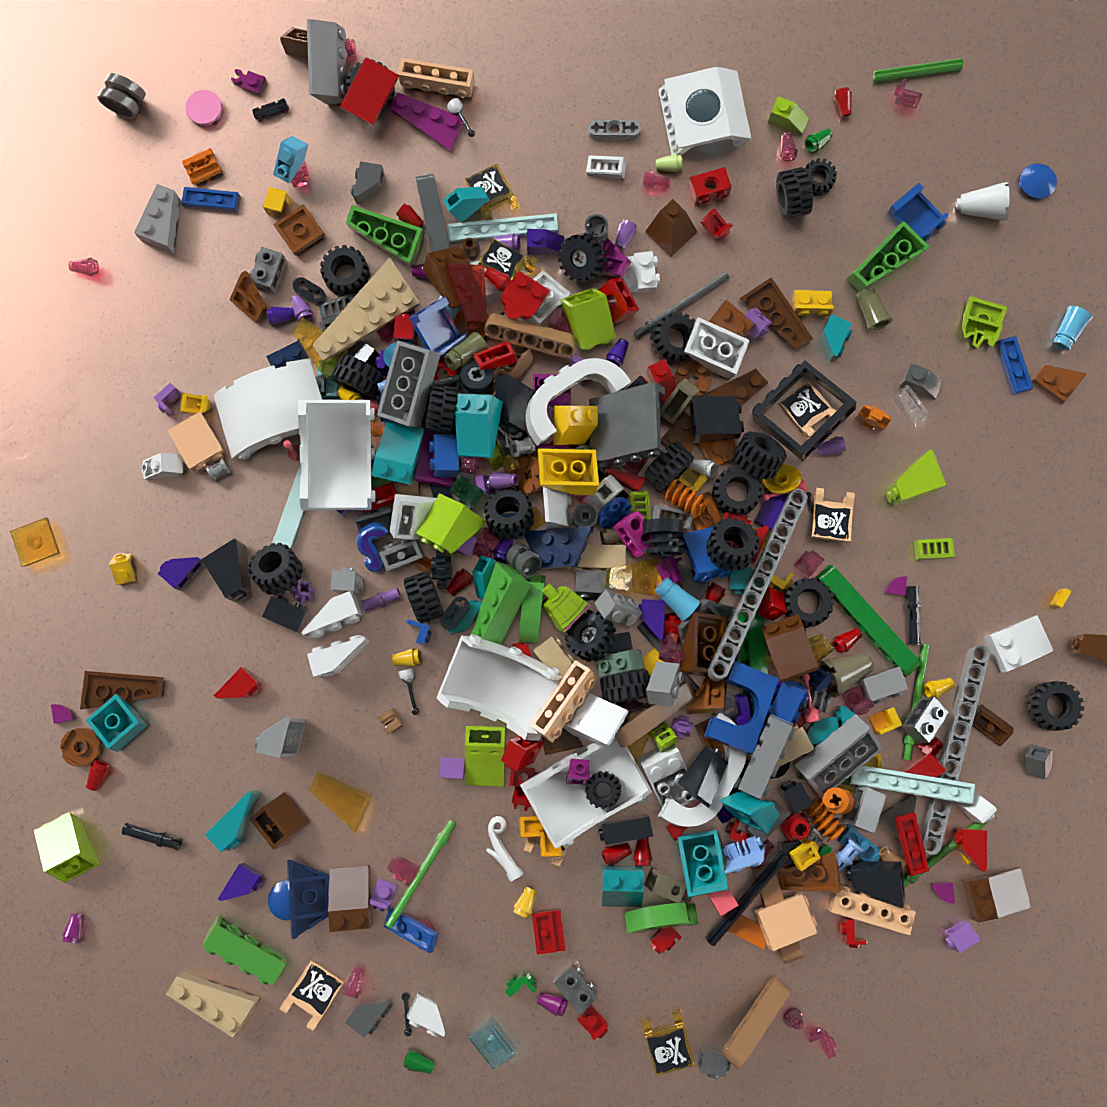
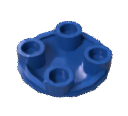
M1044 164L1029 165L1022 171L1020 176L1019 188L1036 200H1043L1052 194L1057 186V177L1054 171Z
M624 497L610 500L598 514V525L602 528H613L616 523L630 512L632 506Z
M288 880L277 883L268 895L270 911L281 920H290Z

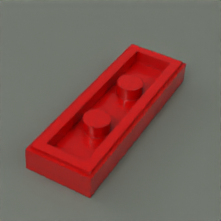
M912 812L894 817L908 875L915 876L929 872L916 814Z

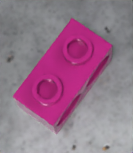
M638 511L627 514L613 526L633 558L643 556L644 549L652 548L643 546L642 540L644 542L652 539V537L643 535L642 522L645 519Z

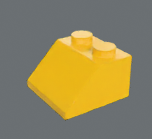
M554 406V427L557 430L554 434V445L585 444L598 425V406Z

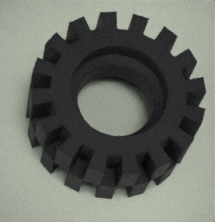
M817 158L816 162L813 159L805 167L815 196H818L819 193L821 195H824L825 192L828 193L837 178L836 167H831L832 162L830 161L828 164L825 163L827 159L824 158L822 162L820 158ZM817 171L825 174L826 180L822 183L813 180L812 174Z
M609 771L594 773L589 778L585 788L587 800L589 799V803L591 805L594 804L595 808L601 807V809L606 807L609 809L612 805H615L622 791L618 777L616 778L613 773L609 774ZM599 783L608 784L611 788L610 795L600 797L596 793V786Z

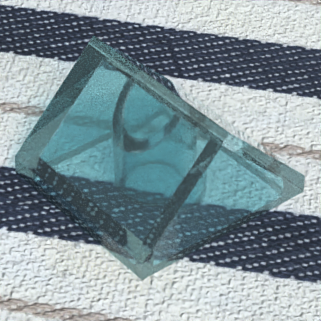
M492 1016L468 1036V1039L492 1069H495L516 1055L517 1047Z

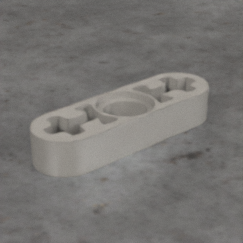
M592 120L588 125V134L593 139H636L641 132V125L637 120ZM595 126L598 127V132H594ZM617 126L620 130L617 133H611L609 128ZM623 126H625V133H622ZM632 126H633L634 129H635V132H633V133H632L631 130H630V128H631Z

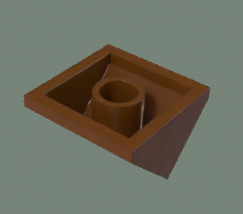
M292 27L280 36V41L286 54L308 58L307 30Z

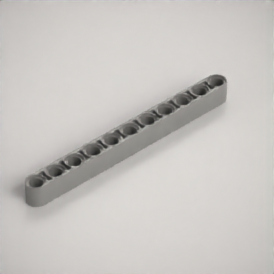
M796 489L792 491L784 503L709 666L708 676L713 681L722 680L730 671L807 502V495L803 490ZM793 497H797L800 503H795ZM785 514H790L793 517V520H788L785 517ZM777 530H782L785 533V537L779 536ZM770 547H775L778 553H772ZM762 563L768 564L770 571L764 570ZM754 580L760 581L762 588L756 587ZM746 597L752 598L754 605H749L746 602ZM739 614L746 617L747 621L745 623L738 619ZM730 632H736L739 639L733 640ZM722 649L729 650L731 653V657H724L722 654ZM714 667H720L723 674L720 676L715 674Z
M983 645L971 647L966 654L939 759L945 769L947 763H951L953 770L951 773L945 771L938 777L941 779L958 781L990 658L989 649ZM976 650H979L982 654L980 660L975 657ZM972 668L977 672L976 678H972L970 675ZM967 687H969L972 690V695L970 697H968L965 694V689ZM962 706H965L967 708V714L965 716H963L960 712ZM958 724L962 727V733L960 735H958L955 731V728ZM952 744H956L958 748L955 754L950 750ZM929 797L920 832L925 853L935 855L940 851L953 801ZM941 801L943 808L938 812L936 810V803ZM934 820L938 823V828L935 831L931 829V823ZM928 840L933 842L931 850L926 849V842Z

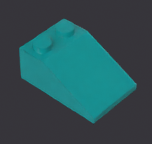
M458 394L455 410L458 456L493 458L503 405L502 401L492 395Z
M387 420L375 456L371 476L412 485L425 429Z
M258 790L248 791L205 834L220 852L235 850L242 844L243 841L241 839L246 835L250 824L249 818L252 817L260 796Z
M717 829L678 837L688 897L729 890L727 873L725 874L726 865L722 851L723 846Z

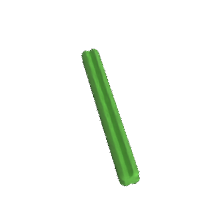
M962 58L877 70L874 71L873 79L875 82L961 70L964 67V62Z

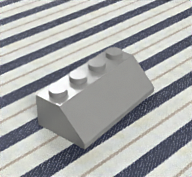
M307 19L309 94L327 105L342 103L348 92L346 85L348 72L346 68L345 29L336 22Z
M397 341L377 416L406 426L421 427L441 353Z
M855 714L839 729L832 732L821 744H818L809 754L801 758L795 766L815 792L823 799L824 793L828 789L838 787L879 753L883 747L871 728Z
M285 717L263 730L255 741L256 752L277 758L297 757L307 719Z

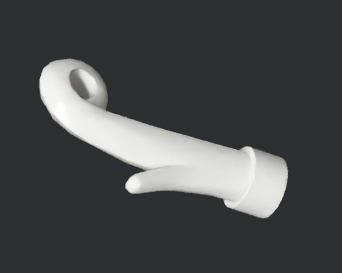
M496 816L491 819L488 825L489 837L495 851L487 849L486 852L503 866L507 872L508 879L512 882L524 873L498 836V834L506 831L507 821L501 816ZM497 822L501 824V829L495 828Z

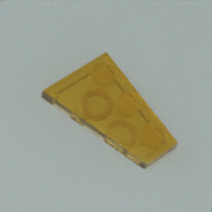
M317 772L309 789L340 820L345 822L354 833L356 832L372 795L320 772Z

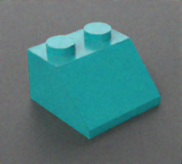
M115 694L86 719L109 750L116 752L121 750L148 726L137 711L118 694Z
M743 791L726 796L720 801L738 821L766 834L769 833L780 815L774 808L775 804L767 799L764 801Z

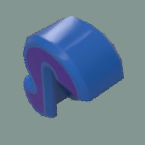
M370 523L364 526L356 537L358 550L367 557L364 558V564L372 572H378L384 566L379 551L372 541L388 532L387 527L381 523Z

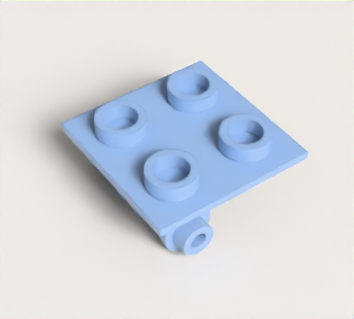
M754 836L746 839V841L745 839L742 840L744 851L739 841L736 842L737 846L735 843H732L722 849L724 856H727L726 874L729 872H740L748 866H759L764 862L766 845L763 844L761 837Z

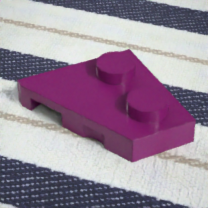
M606 238L602 248L607 250V253H604V257H608V261L604 262L607 266L602 270V275L624 278L631 261Z

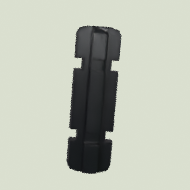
M282 98L277 100L278 102L276 103L273 101L262 105V108L252 109L254 118L260 119L263 118V115L266 117L279 112L280 109L281 111L287 109L286 100Z

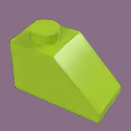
M778 96L768 123L802 135L809 117L795 102Z

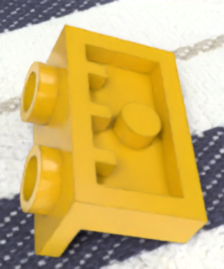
M794 290L793 310L802 317L809 316L810 314L827 317L834 310L832 291Z

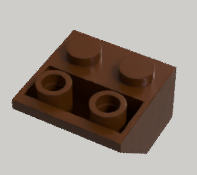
M285 792L249 818L273 850L280 848L309 823Z

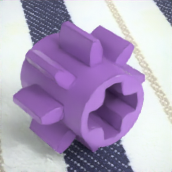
M302 579L299 584L293 586L289 592L293 594V601H299L301 604L305 600L310 602L313 598L311 595L315 592V589L311 587L312 583Z
M680 715L679 719H673L671 729L677 738L684 740L685 736L690 737L693 723L689 722V717Z

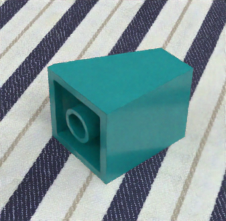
M602 865V906L642 907L644 895V870L642 866Z

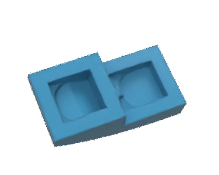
M850 825L847 826L837 840L844 847L849 843V838L858 843L864 849L863 852H859L857 855L862 861H878L881 857L879 855L880 848Z

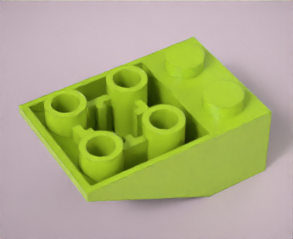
M466 726L465 785L504 787L505 763L500 760L506 750V727Z

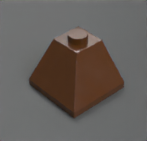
M672 199L659 211L645 233L672 257L697 233V230L687 212Z

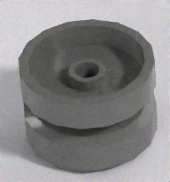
M108 73L104 81L105 87L100 89L97 96L98 101L107 109L120 116L130 119L136 118L139 111L138 105L143 103L146 92L132 80L116 73Z

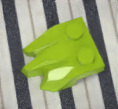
M970 296L963 314L962 330L964 338L973 335L972 346L977 349L985 339L987 344L993 347L1000 336L1007 307Z

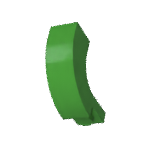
M534 575L533 577L526 578L531 586L522 602L519 642L538 643L544 595L542 590L545 588V575Z
M662 904L625 913L627 933H644L665 927L698 925L695 904Z

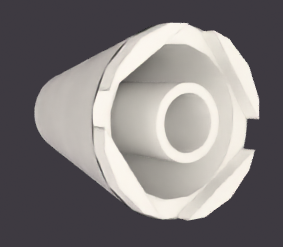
M1008 182L964 193L957 199V210H960V214L1002 221L1008 220L1009 213H1006V209L1009 207Z

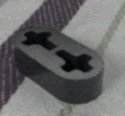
M303 277L294 280L293 289L297 295H301L302 298L314 305L325 302L326 294L321 287ZM304 284L308 290L306 291L302 288L299 290L298 285ZM312 292L315 293V294H319V293H320L321 298H320V299H319V298H316V299H315L314 296H313L311 293H312Z
M458 596L453 599L442 615L440 623L444 629L448 631L454 630L468 612L470 604L465 597ZM462 600L465 601V609H459V611L456 613L455 611L458 607L456 605V602L461 603ZM455 614V617L452 620L454 622V625H448V627L445 626V618L447 617L450 619L451 616Z

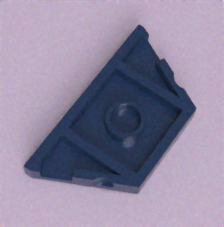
M594 527L526 531L524 537L530 550L541 558L542 566L540 569L578 567L581 554L587 546L585 543L589 534L593 533Z
M289 859L287 860L290 930L291 939H296L300 934L329 917V874Z

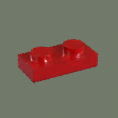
M394 483L371 489L375 490V502H371V510H362L363 513L393 504L395 494H398Z

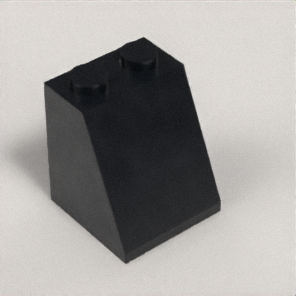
M692 396L690 414L694 443L740 438L741 432H744V423L739 418V414H742L741 402H737V397Z
M234 538L201 559L226 599L239 603L245 600L248 594L251 593L246 546L242 542Z

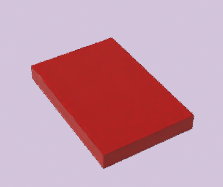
M366 57L340 108L373 126L399 75Z

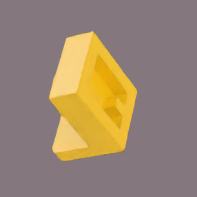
M807 838L801 840L802 844L789 852L800 871L805 870L821 858L817 852L819 850L817 844Z

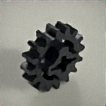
M436 550V557H432L431 562L432 580H437L438 589H447L448 579H452L451 556H447L445 550L443 553Z

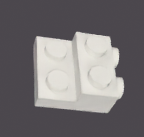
M649 251L634 253V256L627 257L631 264L623 279L631 295L656 292L657 285H660V276L655 274V267H658L657 256H653V252Z

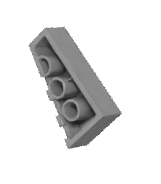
M773 714L770 715L760 737V744L757 745L738 789L761 799L762 794L767 796L771 787L768 781L771 776L775 778L779 769L776 763L779 758L783 759L787 751L784 745L787 739L791 741L795 733V729L792 728L793 723Z

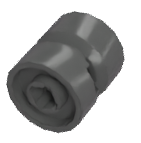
M600 214L589 216L584 224V233H592L593 237L597 236L600 238L598 242L604 243L606 238H608L607 219Z
M587 503L578 505L573 512L574 526H591L595 528L598 518L596 509Z
M522 543L513 545L506 556L507 562L526 578L536 575L542 566L541 558Z

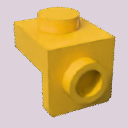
M182 393L181 413L195 415L198 412L205 414L206 411H209L210 400H208V394L201 396Z
M119 553L112 558L109 564L116 585L136 580L131 564V554Z
M790 572L784 580L773 574L768 586L780 592L783 589L787 590L793 583L791 580L793 574Z

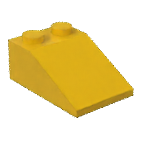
M538 449L541 487L574 495L595 494L599 486L596 450Z

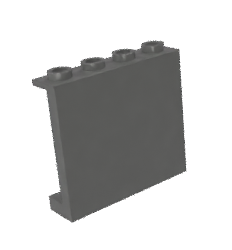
M651 382L589 399V406H598V425L590 436V450H596L598 469L606 470L610 466H623L627 462H640L644 458H657L661 454L667 453V450L661 447L659 397L665 395L664 387L657 382Z

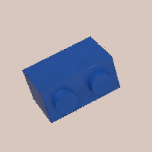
M434 434L433 440L429 441V452L433 453V459H430V470H433L434 477H457L459 458L456 434Z
M793 680L783 682L773 702L771 712L767 716L770 717L773 714L791 723H797L801 715L798 711L801 705L805 706L809 698L807 694L809 688Z

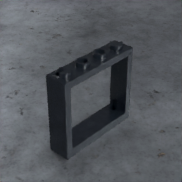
M805 360L801 364H797L793 368L792 373L788 377H784L780 381L779 386L766 395V399L762 403H757L754 406L752 417L758 425L801 461H804L856 410L857 401ZM806 373L843 403V405L803 445H800L768 419L764 413Z

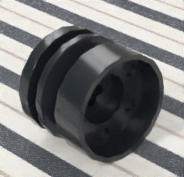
M656 518L642 522L643 535L652 537V539L643 542V546L652 547L643 550L644 556L666 559L685 554L684 548L677 547L683 545L684 541L675 538L684 534L682 519Z

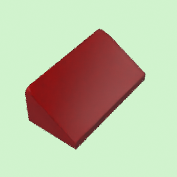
M928 753L905 773L938 778L946 769L934 754Z

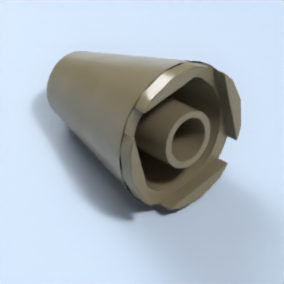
M864 653L825 659L820 661V665H818L819 668L834 678L828 685V690L825 691L827 694H831V697L836 698L872 672L874 661Z

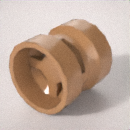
M395 708L386 711L378 717L379 722L385 726L384 730L387 735L404 725L402 720L396 716Z

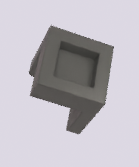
M1032 744L1025 756L1026 774L1046 780L1052 769V749Z

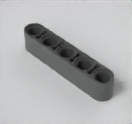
M434 173L416 176L431 252L450 248Z

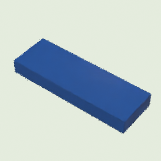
M184 187L181 204L183 207L237 212L240 194L233 191Z
M1013 336L998 340L996 344L1013 395L1031 391L1033 389L1032 382L1017 337Z
M394 907L389 908L385 924L393 913ZM401 913L392 929L384 924L385 928L428 953L434 952L439 933L408 915Z

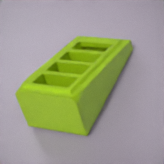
M649 491L630 492L631 513L638 511L640 514L646 513L644 519H651ZM634 498H645V501L634 502ZM635 506H645V509H635Z
M953 538L923 539L913 542L916 561L955 557ZM939 543L941 548V554H938L937 544ZM944 543H948L949 553H945ZM930 544H933L934 554H931ZM923 545H926L927 554L925 555Z
M665 721L660 723L659 727L648 732L660 752L677 743L676 734ZM662 729L664 730V731L661 732L660 734L656 735V733H657L658 731H660V730H662ZM666 734L668 735V737L664 738L663 740H660L661 737L665 736Z

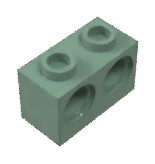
M641 649L606 655L603 659L598 657L599 677L644 669Z

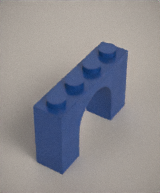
M734 661L729 673L724 678V682L739 687L750 694L754 702L753 717L743 726L734 725L716 717L710 718L704 737L745 754H753L757 745L760 744L758 740L759 735L763 733L766 726L764 721L766 714L771 712L773 703H771L772 697L778 692L779 685L777 683L779 678Z

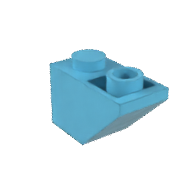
M294 136L281 141L273 175L290 183L305 160L309 144Z

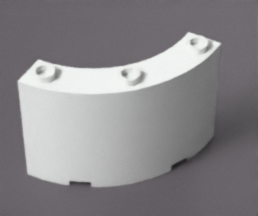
M310 359L286 362L287 366L277 369L273 365L257 370L234 380L233 386H224L216 392L214 399L231 458L247 459L252 453L268 444H276L281 442L283 438L299 434L298 400H322Z
M298 400V424L301 437V510H371V502H375V490H371V460H375V448H371V420H374V408H370V400Z
M474 634L470 636L461 635L436 699L446 708L467 712L470 709L480 711V716L495 722L499 719L507 723L506 728L512 730L524 740L539 741L541 735L530 724L564 676L559 674L557 668L548 667L523 654L516 647L508 648L483 640Z
M615 737L609 746L597 742L586 745L549 766L545 771L534 775L520 784L554 848L562 845L564 848L574 843V838L597 823L599 826L609 821V816L634 803L639 805L647 800L646 796L652 792L628 747L621 748ZM570 759L589 760V778L599 771H609V774H615V777H618L619 783H621L622 790L617 803L609 809L608 807L605 809H601V807L595 808V805H591L589 799L587 800L585 785L566 784ZM599 783L596 786V793L600 797H607L611 793V788L606 783Z

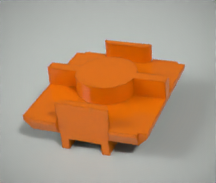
M210 147L182 160V164L193 185L204 180L210 181L209 178L222 173L220 165L217 163Z
M876 404L873 408L864 405L857 415L858 418L864 420L862 425L872 430L875 427L885 430L892 420L890 416L884 414L886 410L881 411L877 409Z
M734 439L699 443L706 460H714L715 463L721 465L734 459L733 453L737 447Z
M710 492L702 494V501L704 502L708 498L709 503L699 516L693 518L692 526L695 531L713 527L723 519Z

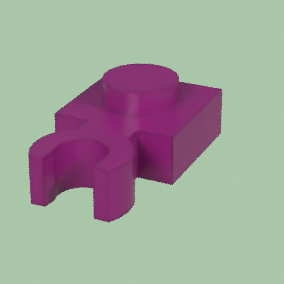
M235 69L236 75L240 77L237 79L231 77L232 83L234 85H241L243 90L259 96L266 82L265 76L251 71L244 75L241 70Z

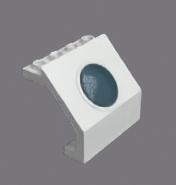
M713 67L664 79L665 85L658 91L671 155L676 153L677 155H682L692 147L726 139L733 140L734 147H740L751 139L737 71Z

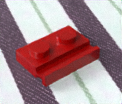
M561 909L532 913L537 955L566 951Z

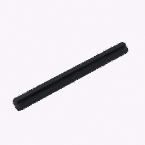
M780 851L738 900V906L730 910L707 937V942L710 945L715 946L788 860L787 854Z

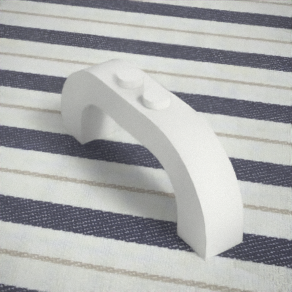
M590 358L579 361L571 367L566 365L559 371L560 374L557 376L551 375L544 380L545 383L530 399L526 409V426L537 446L557 431L547 415L549 401L583 380L599 382L609 394L621 391L631 383L625 372L610 361Z
M721 713L714 715L716 718L736 725L731 719ZM723 745L726 754L725 760L728 761V764L709 808L702 803L696 807L687 808L672 799H667L657 817L669 824L682 827L698 826L711 820L723 806L720 802L721 799L729 796L732 788H736L741 780L739 775L744 768L746 754Z

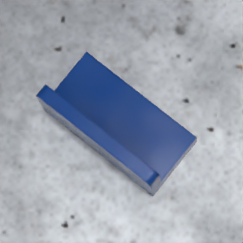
M407 619L406 623L409 626L420 629L416 643L428 647L433 629L428 625Z

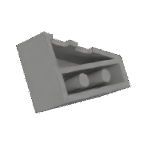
M156 184L134 231V234L142 242L173 254L175 252L176 222L178 221L180 198L174 190Z

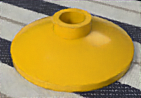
M782 464L774 478L763 479V485L772 493H788L796 489L801 483V473L792 465Z

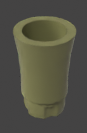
M867 287L857 293L859 305L869 332L880 330L893 321L874 288Z
M473 332L444 356L445 363L453 371L459 367L462 368L466 363L475 360L473 354L488 349V346L480 334Z

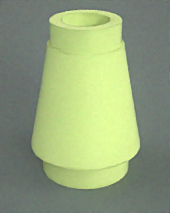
M676 153L656 159V170L670 172L683 170L682 155H677Z

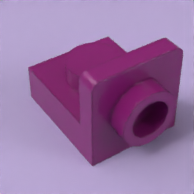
M570 759L566 784L586 786L589 780L590 761Z

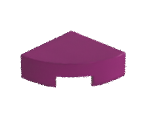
M907 576L898 577L891 581L886 587L885 594L905 596Z
M51 704L54 724L75 720L74 714L67 707Z
M952 882L931 883L933 891L940 899L948 903H955Z

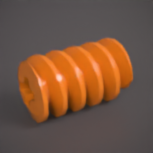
M678 479L673 480L668 487L665 500L667 502L672 501L673 506L678 505L680 510L684 509L686 514L691 513V517L696 518L704 511L709 503V499L707 498L703 502L702 494L696 498V490L690 494L689 486L684 490L683 482L677 486Z
M832 787L824 793L823 804L830 812L847 814L853 810L855 798L848 790Z
M816 798L812 800L813 804L803 809L802 812L809 811L806 817H814L811 824L818 823L819 826L816 830H824L821 836L823 838L828 836L827 842H830L843 832L845 826L844 824H839L840 819L838 817L833 818L835 813L828 812L829 810L826 806H823V799Z

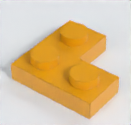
M537 816L519 818L520 838H540L541 858L562 856L561 846L554 848Z

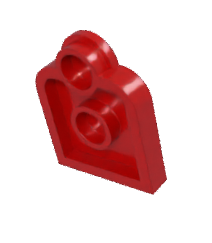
M519 270L502 293L501 302L505 307V315L512 320L519 319L520 317L531 319L550 294V290Z

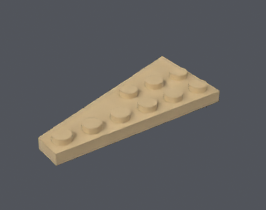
M390 257L314 342L313 347L323 363L393 322L395 316H401V314H406L420 306V302Z

